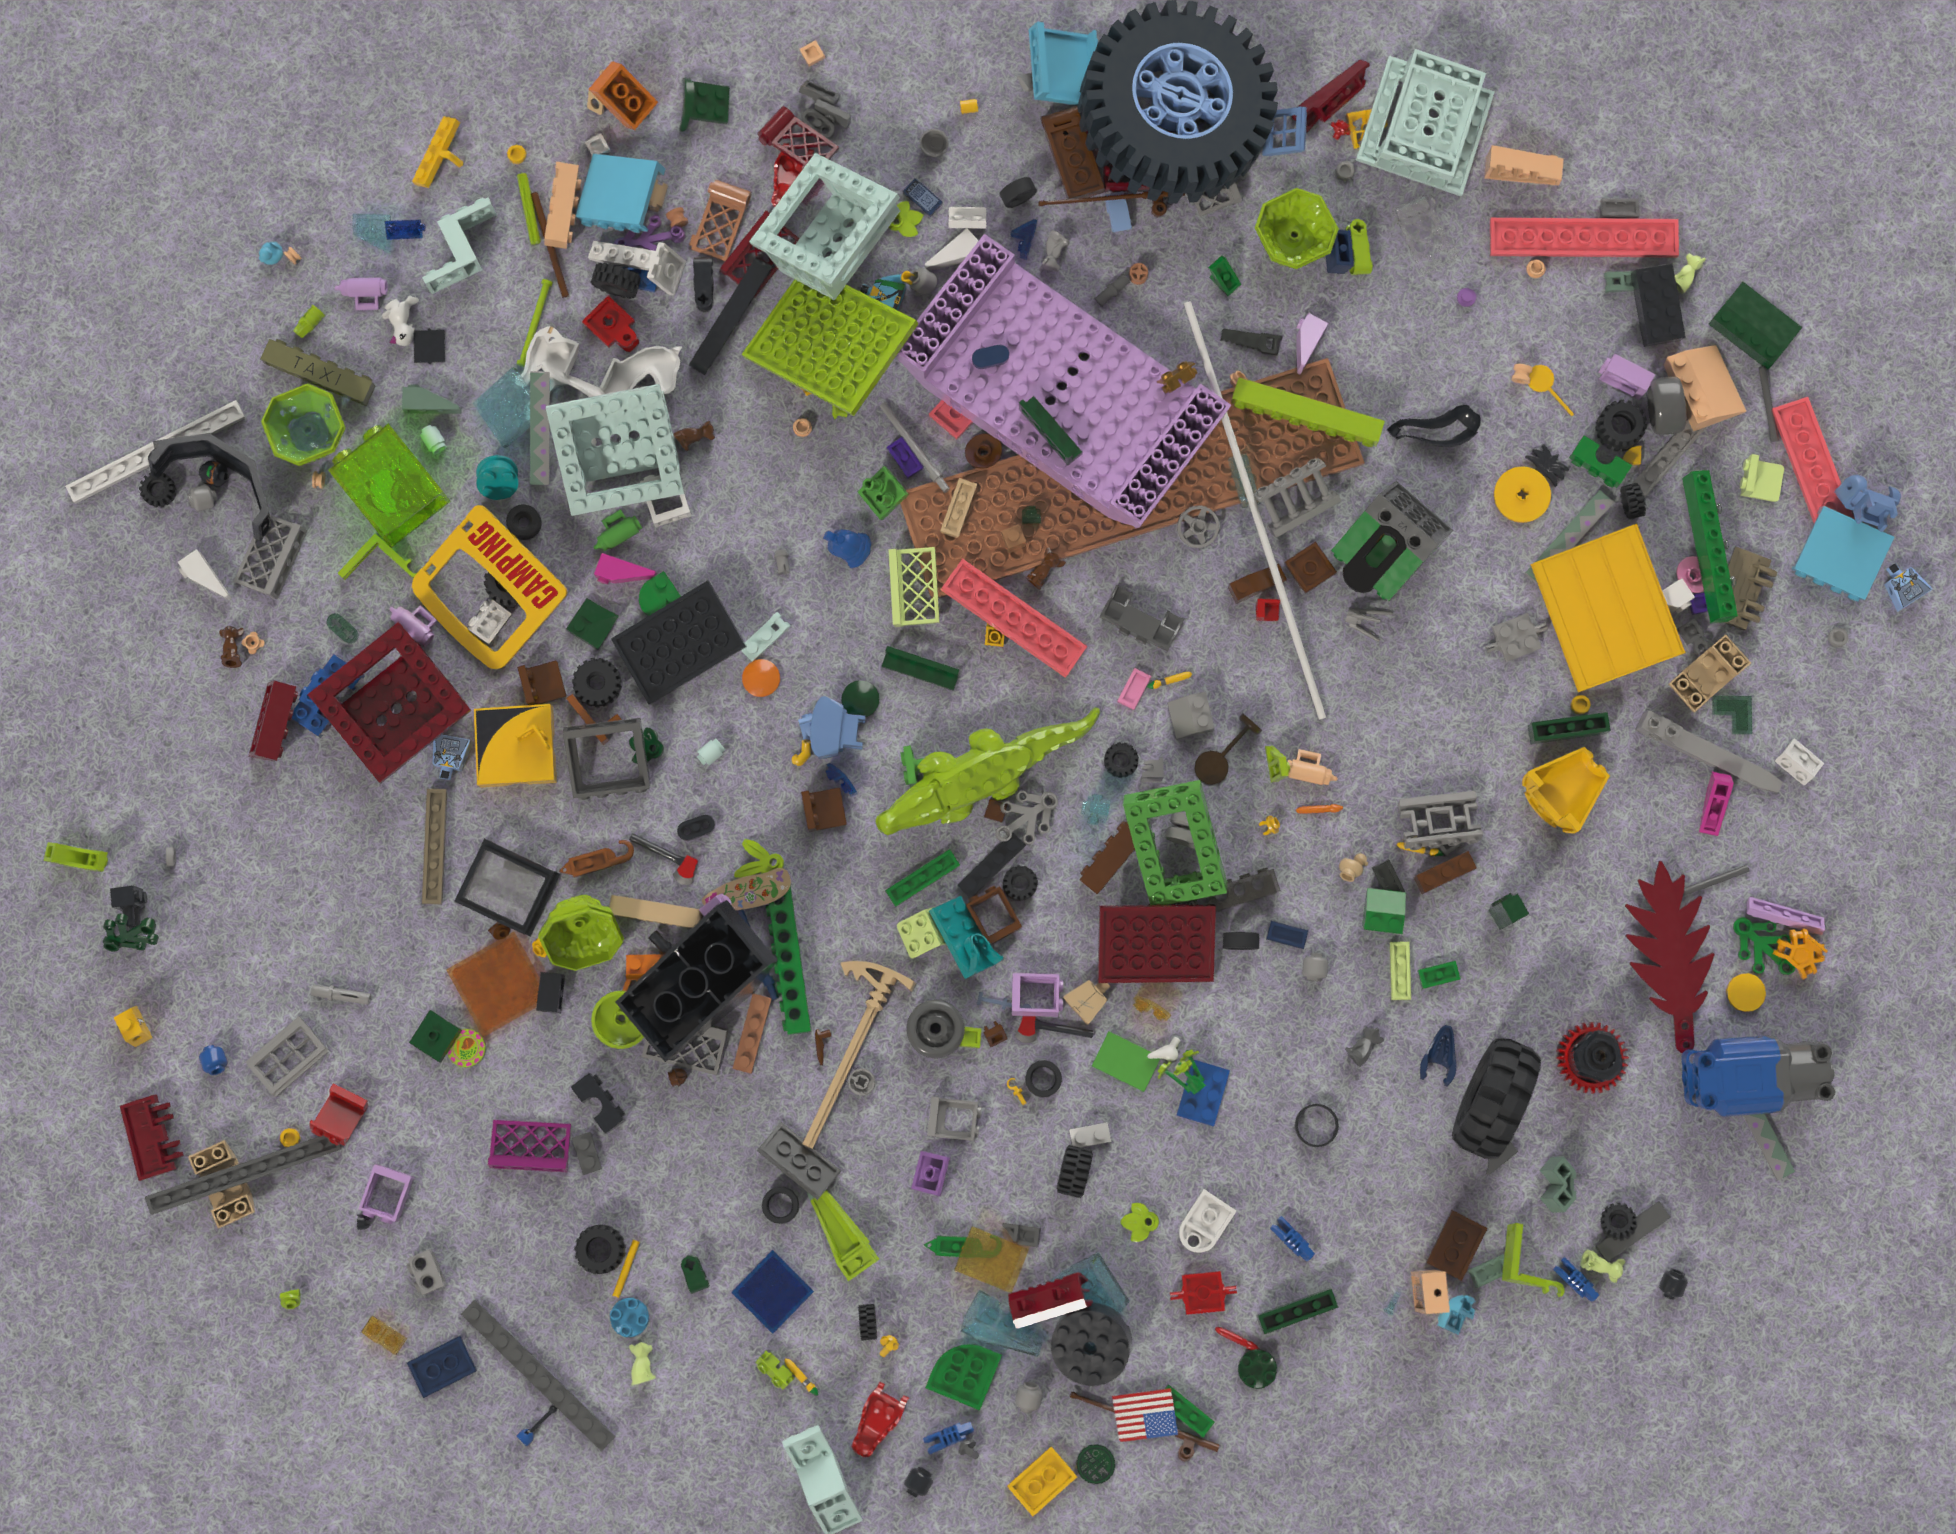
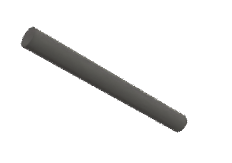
M1764 367L1758 370L1771 442L1779 441L1778 432L1772 411L1773 404L1767 370Z
M1747 865L1685 887L1683 896L1749 872V868Z

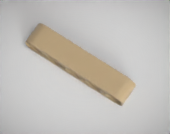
M611 895L609 907L614 916L618 915L619 917L630 919L636 918L648 922L654 921L660 924L676 925L690 929L703 918L699 909L616 895Z

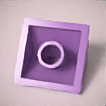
M921 1151L911 1189L941 1196L950 1158Z

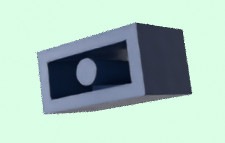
M1338 230L1331 253L1326 256L1327 273L1345 274L1354 266L1350 230Z

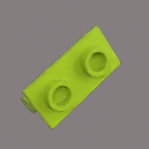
M765 1351L755 1362L759 1371L767 1374L771 1378L773 1385L777 1388L784 1390L794 1379L793 1374L784 1365L779 1369L776 1368L780 1361L771 1352Z

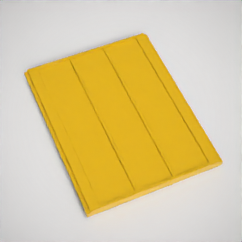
M1637 524L1531 564L1578 693L1686 653Z

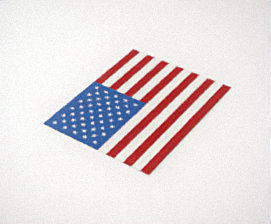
M1171 1388L1112 1396L1119 1441L1126 1442L1178 1435Z

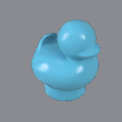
M266 242L259 251V260L268 265L278 263L283 257L282 247L277 242Z

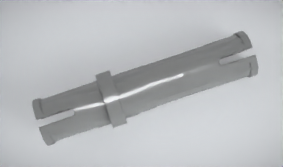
M313 984L311 988V996L328 998L329 1001L334 999L369 1005L371 1000V994L335 988L333 985L327 987ZM343 994L357 996L358 998L343 996Z

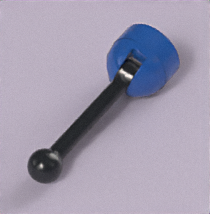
M554 1405L550 1406L549 1411L531 1429L520 1431L516 1435L519 1440L528 1447L534 1439L533 1432L552 1413H556L557 1408Z

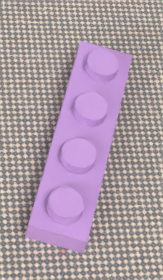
M1749 897L1747 900V914L1753 917L1787 925L1791 928L1807 929L1812 934L1822 935L1825 930L1823 917Z

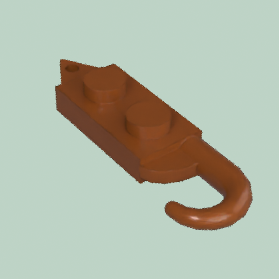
M619 840V844H625L628 847L627 854L616 857L611 849L603 848L569 858V861L559 872L572 875L575 878L610 868L611 866L629 861L633 857L634 847L627 840Z

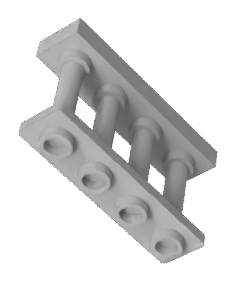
M1319 458L1309 460L1303 467L1293 469L1290 474L1275 479L1274 483L1263 486L1254 493L1257 501H1264L1272 519L1267 529L1275 538L1341 502L1340 496L1336 492L1328 490L1320 472V469L1326 467V465ZM1311 474L1314 475L1322 493L1320 497L1312 500L1303 480ZM1297 483L1305 501L1304 506L1298 509L1295 508L1287 490L1288 487ZM1279 492L1289 511L1282 518H1279L1270 498Z

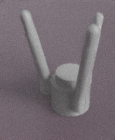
M1349 607L1345 621L1350 623L1349 627L1379 642L1380 639L1356 624H1361L1362 619L1381 622V619L1363 615L1364 613L1392 615L1393 612Z

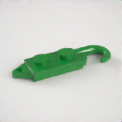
M936 1235V1238L923 1244L933 1251L936 1256L993 1258L1000 1253L1002 1248L1001 1240L995 1235H989V1238L996 1242L994 1250H983L981 1241L975 1237Z

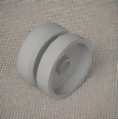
M1172 813L1170 822L1176 827H1168L1165 838L1174 843L1195 849L1186 813Z

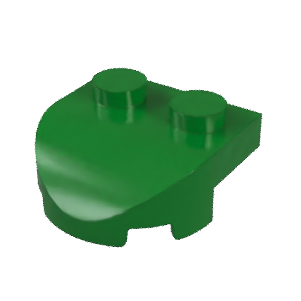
M663 571L643 584L638 602L641 610L649 616L678 599L681 595Z

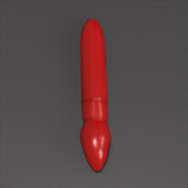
M1215 1328L1219 1335L1246 1347L1248 1350L1259 1349L1254 1342L1248 1341L1225 1328Z

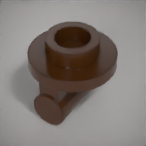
M496 922L488 931L496 940H502L509 935L511 928Z

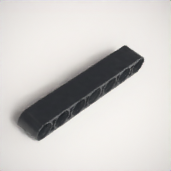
M758 256L755 257L688 366L704 376L706 375L707 370L713 364L771 271L772 265Z

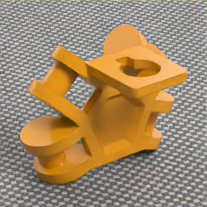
M1801 929V931L1790 930L1789 937L1791 943L1778 939V947L1773 951V954L1788 960L1797 968L1803 980L1807 978V975L1817 973L1814 963L1825 961L1823 951L1827 953L1828 950L1825 949L1824 944H1820L1808 934L1807 929ZM1798 939H1802L1803 944H1798ZM1786 947L1791 948L1789 955L1784 953Z

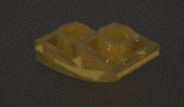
M1139 996L1133 998L1135 1002L1133 1006L1140 1013L1143 1011L1147 1013L1152 1008L1154 1010L1152 1014L1159 1021L1163 1019L1165 1022L1172 1016L1163 1007L1149 999Z
M374 1316L370 1317L361 1331L362 1334L375 1343L380 1344L394 1355H397L407 1340L404 1335Z

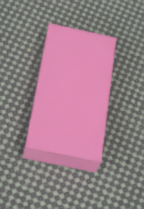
M1134 668L1117 702L1135 710L1152 676Z

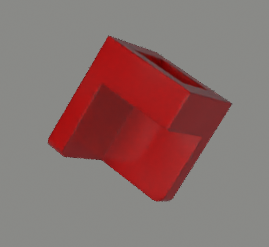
M1257 599L1256 621H1278L1280 599Z

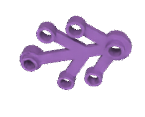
M653 215L649 219L648 232L644 231L638 239H633L637 233L629 230L625 237L616 239L613 244H624V246L629 247L641 246L647 250L656 251L657 246L652 243L669 239L674 243H681L685 240V232L683 228L674 226L668 232L651 235L656 228L661 226L660 217Z

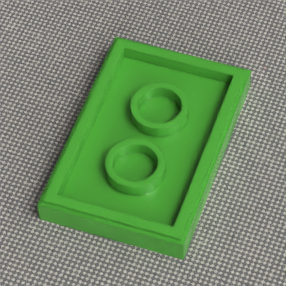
M1108 1031L1092 1067L1144 1092L1160 1059L1148 1058L1147 1055L1151 1053L1150 1051Z

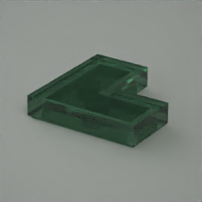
M1712 696V715L1731 716L1732 735L1753 734L1752 696Z

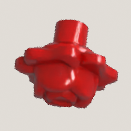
M1338 119L1336 123L1331 122V126L1335 131L1332 136L1333 138L1339 140L1341 135L1351 134L1349 124L1345 121Z

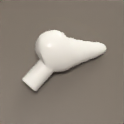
M1174 1037L1169 1045L1151 1052L1147 1057L1150 1059L1159 1058L1175 1061L1178 1057L1176 1048L1180 1043V1039Z

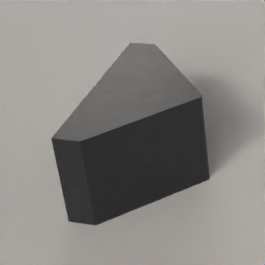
M728 900L717 904L615 1003L666 1062L679 1054L710 1027L714 1026L758 989L778 960Z

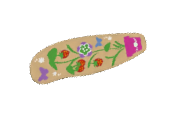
M776 868L763 874L741 877L708 893L702 898V904L705 905L715 896L723 893V895H726L731 900V905L735 910L766 905L787 893L791 885L790 875L787 870Z

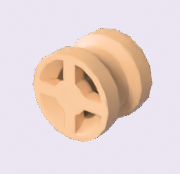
M1515 364L1513 368L1515 373L1512 375L1511 380L1515 383L1529 384L1531 379L1529 375L1532 373L1533 368L1526 364Z

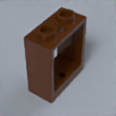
M995 885L986 889V894L983 896L975 895L968 899L969 903L966 904L979 931L988 940L990 945L1022 929V925L1001 887L996 888ZM999 895L1013 923L988 936L973 908Z

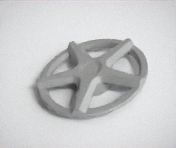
M1196 505L1189 507L1179 517L1177 523L1178 535L1190 547L1202 548L1208 546L1218 535V517L1214 511L1206 506ZM1195 509H1201L1197 519L1190 517L1187 513ZM1207 511L1213 515L1216 524L1204 522ZM1184 519L1190 525V528L1182 534L1181 522ZM1206 530H1216L1214 536L1206 542L1204 532ZM1196 534L1200 545L1192 544L1186 538Z

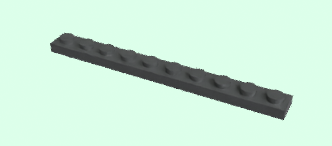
M322 1135L321 1137L310 1139L145 1196L150 1215L336 1152L342 1149L341 1145L331 1143L328 1140L329 1138Z
M474 1300L461 1313L485 1339L600 1451H603L616 1437L479 1302Z

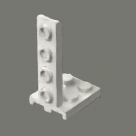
M593 241L588 256L590 260L648 270L647 278L667 294L675 296L686 264V260L665 243L658 242L656 251Z

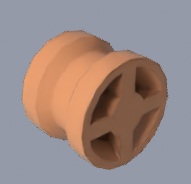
M682 207L674 208L666 213L667 219L671 221V228L674 226L683 227L689 223L688 219L684 217Z
M1142 263L1132 265L1129 273L1130 281L1136 285L1146 282L1148 268Z

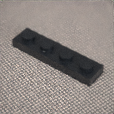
M1012 832V836L1008 841L1001 842L957 886L969 898H972L1026 845Z

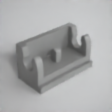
M1163 758L1145 761V766L1142 769H1147V771L1142 772L1140 782H1162L1164 777Z

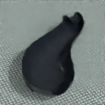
M1460 405L1436 418L1400 419L1390 425L1387 432L1397 440L1408 437L1438 447L1450 448L1460 446L1477 435L1481 418L1480 414L1474 412L1469 405ZM1456 420H1459L1467 427L1460 434L1442 441L1408 435L1395 437L1401 431L1400 427L1402 426L1438 429L1449 426Z

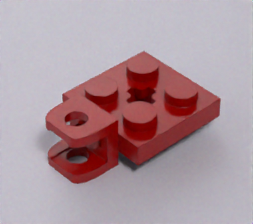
M607 296L582 320V323L608 348L616 342L624 351L630 353L639 345L636 333L630 328L635 323V320L610 296ZM612 318L613 324L605 326L606 322L604 320Z

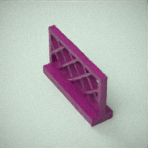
M493 1120L488 1166L492 1169L568 1172L571 1124ZM497 1125H506L510 1131L501 1138L497 1134ZM520 1126H525L529 1132L520 1139L514 1131ZM539 1127H545L549 1133L539 1140L534 1132ZM559 1128H566V1136L559 1141L553 1133ZM513 1133L519 1141L509 1148L504 1140ZM532 1134L538 1142L529 1149L523 1141ZM552 1136L558 1143L548 1150L542 1142ZM502 1142L508 1150L503 1155H495V1147ZM522 1144L527 1149V1152L522 1156H516L513 1150ZM541 1144L547 1152L542 1157H536L532 1151ZM558 1146H561L564 1149V1158H555L551 1152Z

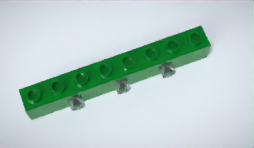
M1691 471L1682 478L1710 624L1729 622L1738 616L1732 588L1736 585L1735 576H1730L1725 553L1729 548V542L1722 537L1718 514L1722 512V506L1720 503L1715 502L1710 471Z

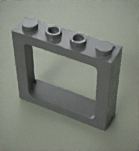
M641 718L564 727L563 738L573 799L586 800L590 796L603 798L613 793L625 795L629 791L642 793L650 789V776ZM633 731L639 777L584 784L582 782L576 738Z

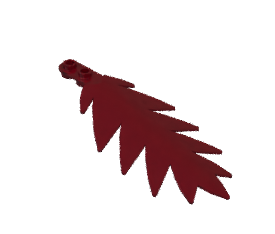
M1659 861L1655 872L1654 885L1638 879L1642 894L1655 913L1625 904L1631 915L1657 939L1626 934L1625 937L1650 960L1660 965L1629 963L1639 977L1659 996L1665 999L1649 997V1000L1659 1009L1673 1015L1675 1047L1683 1054L1685 1050H1693L1695 1046L1693 1013L1701 1007L1708 991L1705 990L1699 995L1697 993L1710 970L1715 954L1710 953L1691 962L1710 929V925H1706L1686 935L1698 912L1702 896H1698L1679 910L1684 894L1685 875L1682 874L1672 882L1663 862ZM1686 1022V1028L1682 1029V1024ZM1688 1041V1046L1684 1048L1683 1043Z

